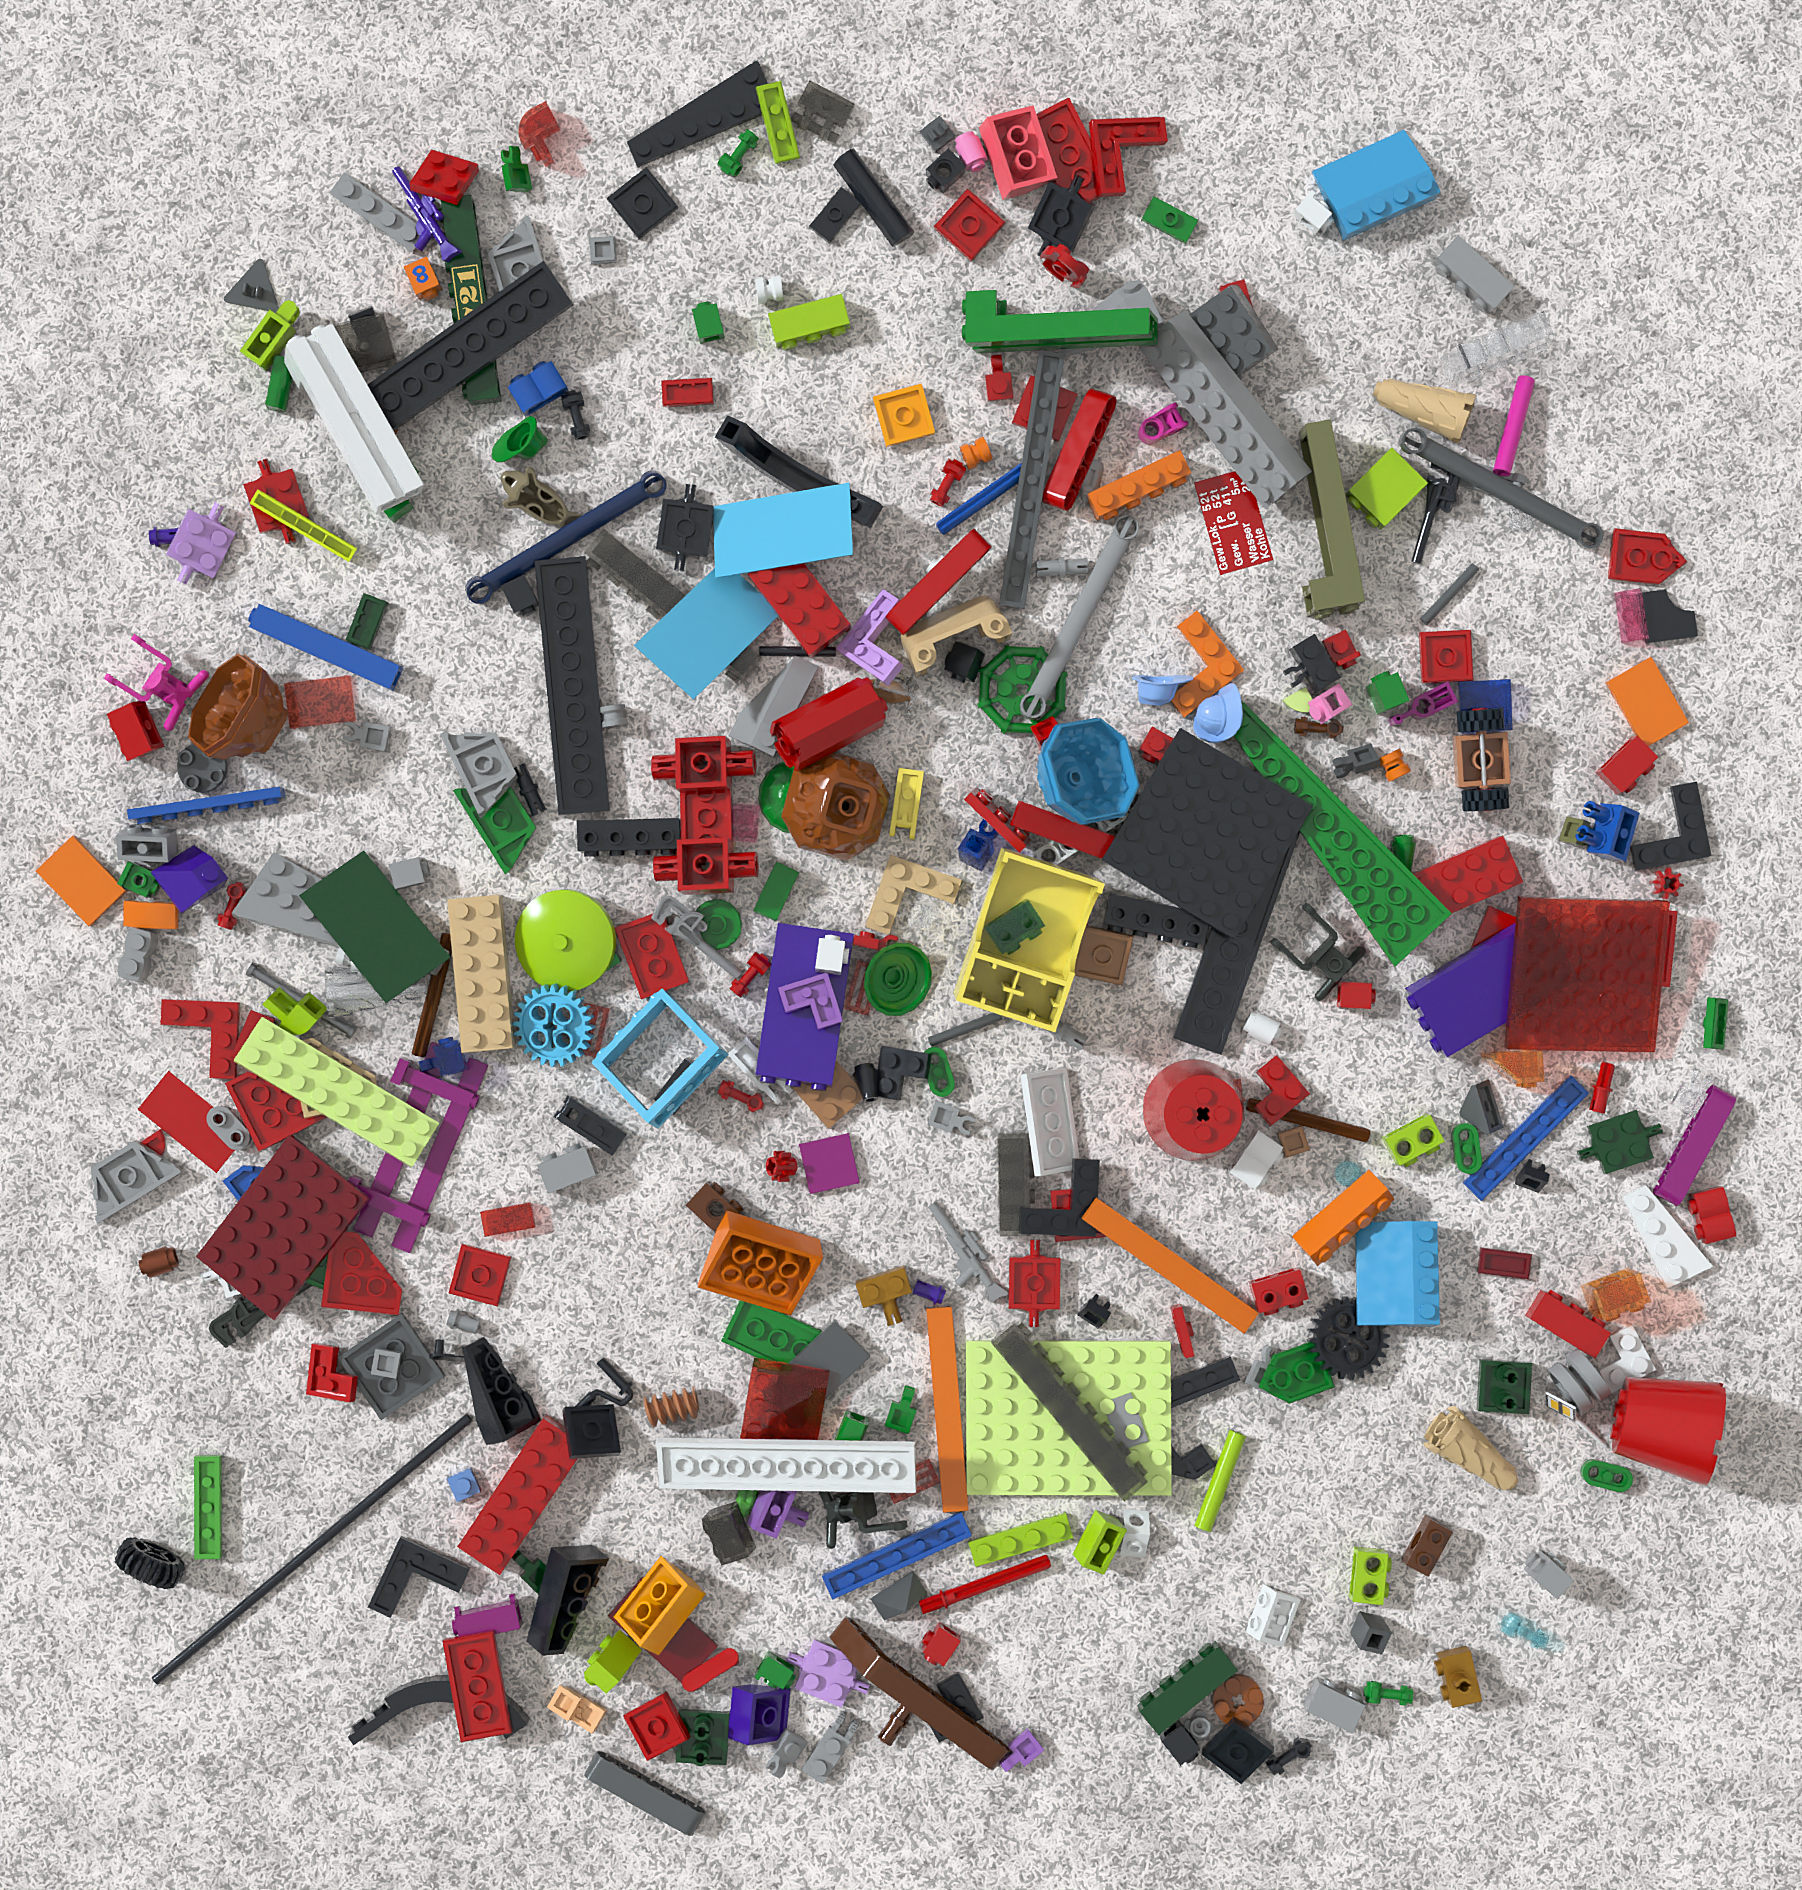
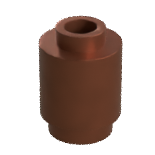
M166 1246L143 1253L142 1260L138 1261L141 1273L143 1275L147 1274L149 1278L174 1271V1268L179 1266V1260L174 1247L167 1248Z

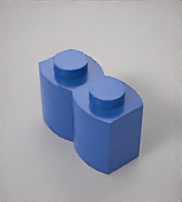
M545 361L539 362L532 368L533 371L525 376L524 374H519L510 381L511 384L508 386V389L525 417L569 391L552 361L547 363Z

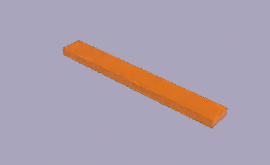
M1097 1197L1083 1215L1082 1219L1242 1333L1245 1334L1259 1314Z
M952 1306L926 1308L943 1513L968 1511Z

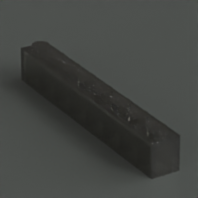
M605 529L599 533L584 552L588 557L586 562L597 571L600 568L608 573L606 578L616 587L622 584L628 589L626 595L636 603L640 600L648 606L645 610L656 619L660 616L663 618L686 596ZM747 647L725 668L727 670L725 675L736 684L739 680L745 684L763 662V658L750 647Z
M1014 1320L991 1339V1344L1125 1502L1148 1483V1479L1145 1476L1148 1471L1140 1461L1134 1463L1129 1457L1132 1452L1123 1441L1118 1443L1112 1435L1115 1432L1106 1421L1101 1423L1095 1416L1098 1412L1089 1401L1087 1403L1082 1401L1079 1397L1081 1391L1072 1381L1069 1384L1062 1377L1065 1372L1056 1362L1051 1364L1046 1358L1048 1352L1041 1343L1035 1344L1029 1336L1032 1333L1023 1322L1018 1324Z

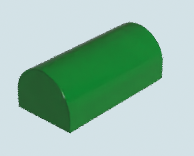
M276 355L274 356L265 405L267 409L286 412L293 378L284 363L285 357Z

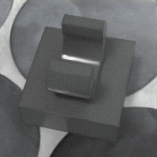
M938 116L920 130V134L935 153L956 136L941 116Z

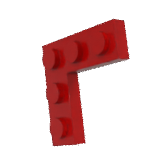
M1165 117L1092 119L1089 122L1099 197L1123 196L1126 193L1120 147L1165 145L1168 142Z
M161 999L160 1025L211 1027L209 1078L234 1079L237 1077V1063L230 1057L239 1037L240 1002Z

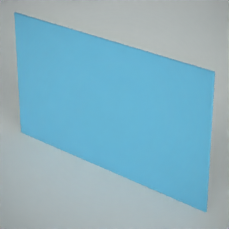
M850 483L714 506L715 578L853 555Z
M714 568L634 646L694 700L778 615L762 594L740 574L715 578Z

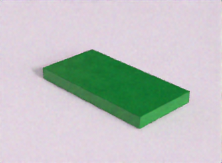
M740 1300L721 1341L782 1369L822 1331L784 1313Z

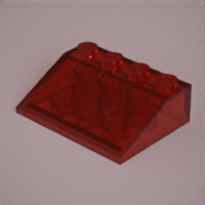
M754 1358L740 1439L818 1440L830 1370Z

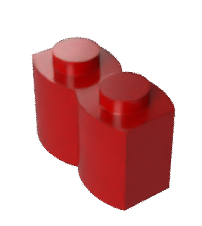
M1717 1186L1689 1194L1690 1200H1687V1206L1690 1214L1695 1215L1697 1224L1694 1225V1232L1698 1240L1701 1239L1702 1243L1709 1244L1737 1237L1724 1187Z

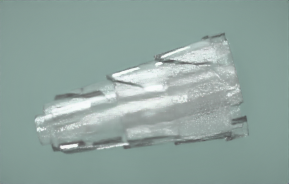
M346 967L325 968V974H332L327 975L328 979H325L327 1011H329L328 1018L351 1016L353 1013L370 1011L375 1008L402 1005L404 1002L420 1000L422 998L421 995H426V979H420L391 1001L385 1003L359 970H351V968Z

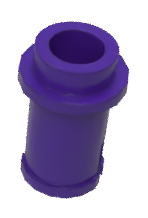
M154 527L153 530H149L150 545H155L157 548L162 544H171L179 527L169 529Z
M918 1279L912 1294L933 1301V1304L936 1305V1303L942 1304L946 1290L942 1289L941 1285L937 1287Z

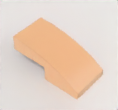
M559 1685L547 1708L565 1720H572L591 1734L595 1733L607 1712V1709L563 1685Z

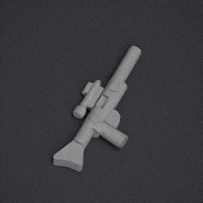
M937 1201L929 1205L928 1208L948 1234L946 1237L947 1241L960 1257L956 1265L961 1275L955 1283L963 1288L972 1277L978 1276L985 1287H987L990 1302L1007 1296L1009 1293L994 1283L991 1276L975 1256L978 1253L982 1261L988 1258V1254L977 1243L979 1238L975 1232H969L966 1229L964 1230L965 1237L962 1238Z

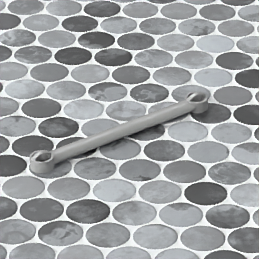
M1122 515L1115 521L1113 532L1028 694L1021 700L1020 712L1026 719L1036 720L1044 713L1046 702L1130 541L1138 534L1139 523L1133 516ZM1127 520L1121 533L1119 534L1117 531V525L1119 524V522ZM1131 523H1133L1135 526L1134 534L1130 537H1124ZM1034 697L1027 712H1025L1023 709L1024 702ZM1039 700L1041 702L1040 713L1031 715Z

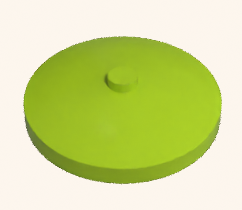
M559 889L538 896L523 910L515 930V949L523 969L534 981L542 986L547 984L549 988L556 983L559 990L567 985V992L588 987L605 974L614 958L616 933L608 912L596 899L577 890Z

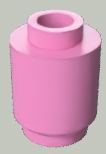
M973 131L959 135L955 139V148L961 162L966 166V170L977 172L983 169L988 157L979 137L975 136Z

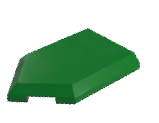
M1307 1342L1273 1354L1258 1388L1290 1404L1332 1389L1335 1386L1332 1376L1328 1375L1329 1368L1321 1370L1322 1361H1313L1317 1353L1308 1351L1314 1347V1343Z

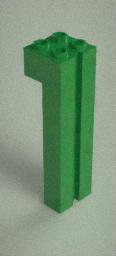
M997 290L966 291V299L962 300L963 315H966V323L962 326V339L976 353L1158 345V318L1150 308L1007 315V300H999L997 298Z

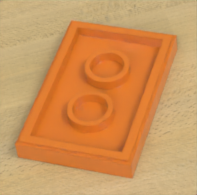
M1652 657L1605 682L1635 736H1638L1647 746L1689 723Z
M71 836L36 870L42 879L88 926H92L127 892L123 886L117 884L118 880L75 836Z

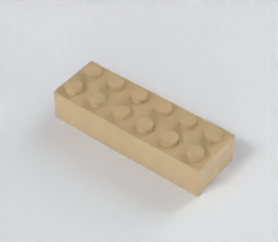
M502 895L447 899L461 1053L516 1048Z

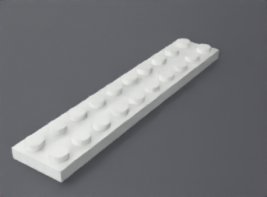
M658 1438L656 1442L659 1489L916 1493L917 1489L915 1442Z

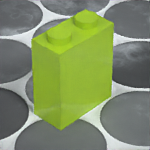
M1391 447L1345 495L1348 497L1347 502L1355 510L1360 509L1366 515L1365 520L1373 528L1378 527L1381 530L1428 482Z

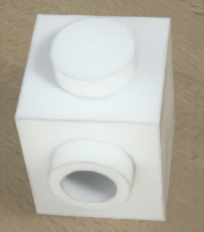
M825 935V939L819 938L815 972L841 975L842 963L847 964L849 949L845 948V941H840L841 937Z

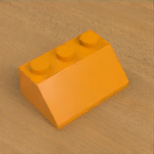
M660 1556L615 1614L614 1618L641 1648L659 1655L706 1593L692 1578L666 1558Z

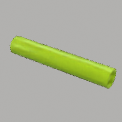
M1229 1429L1194 1525L1204 1531H1212L1246 1438V1435Z

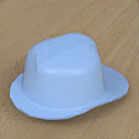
M1133 675L1131 677L1138 681L1139 702L1155 706L1170 702L1174 698L1179 683L1189 682L1194 679L1188 675L1158 677Z

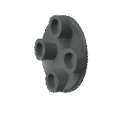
M193 743L178 754L177 771L180 780L187 789L206 793L215 790L223 783L227 775L228 764L227 759L222 760L208 757Z

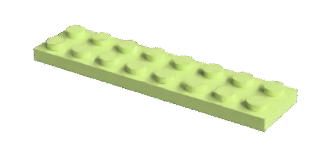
M261 1017L234 1059L235 1063L411 1168L439 1125L437 1121Z

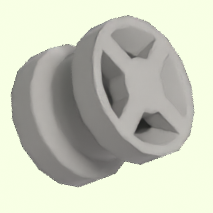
M625 704L600 707V711L604 715L603 728L628 725L627 719L624 718Z

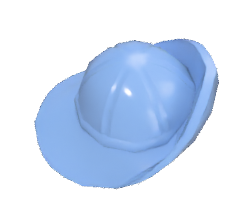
M1234 683L1221 688L1198 706L1194 717L1193 730L1201 740L1208 743L1223 742L1233 737L1241 727L1243 718L1241 695Z

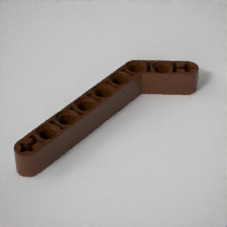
M846 1616L829 1636L867 1680L993 1771L1010 1751L1008 1746L997 1736L889 1658L861 1626L850 1617Z

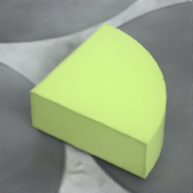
M1304 687L1283 699V702L1295 711L1308 713L1310 709L1308 702L1313 699L1307 688Z

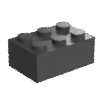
M1239 285L1228 286L1189 314L1238 377L1279 350Z

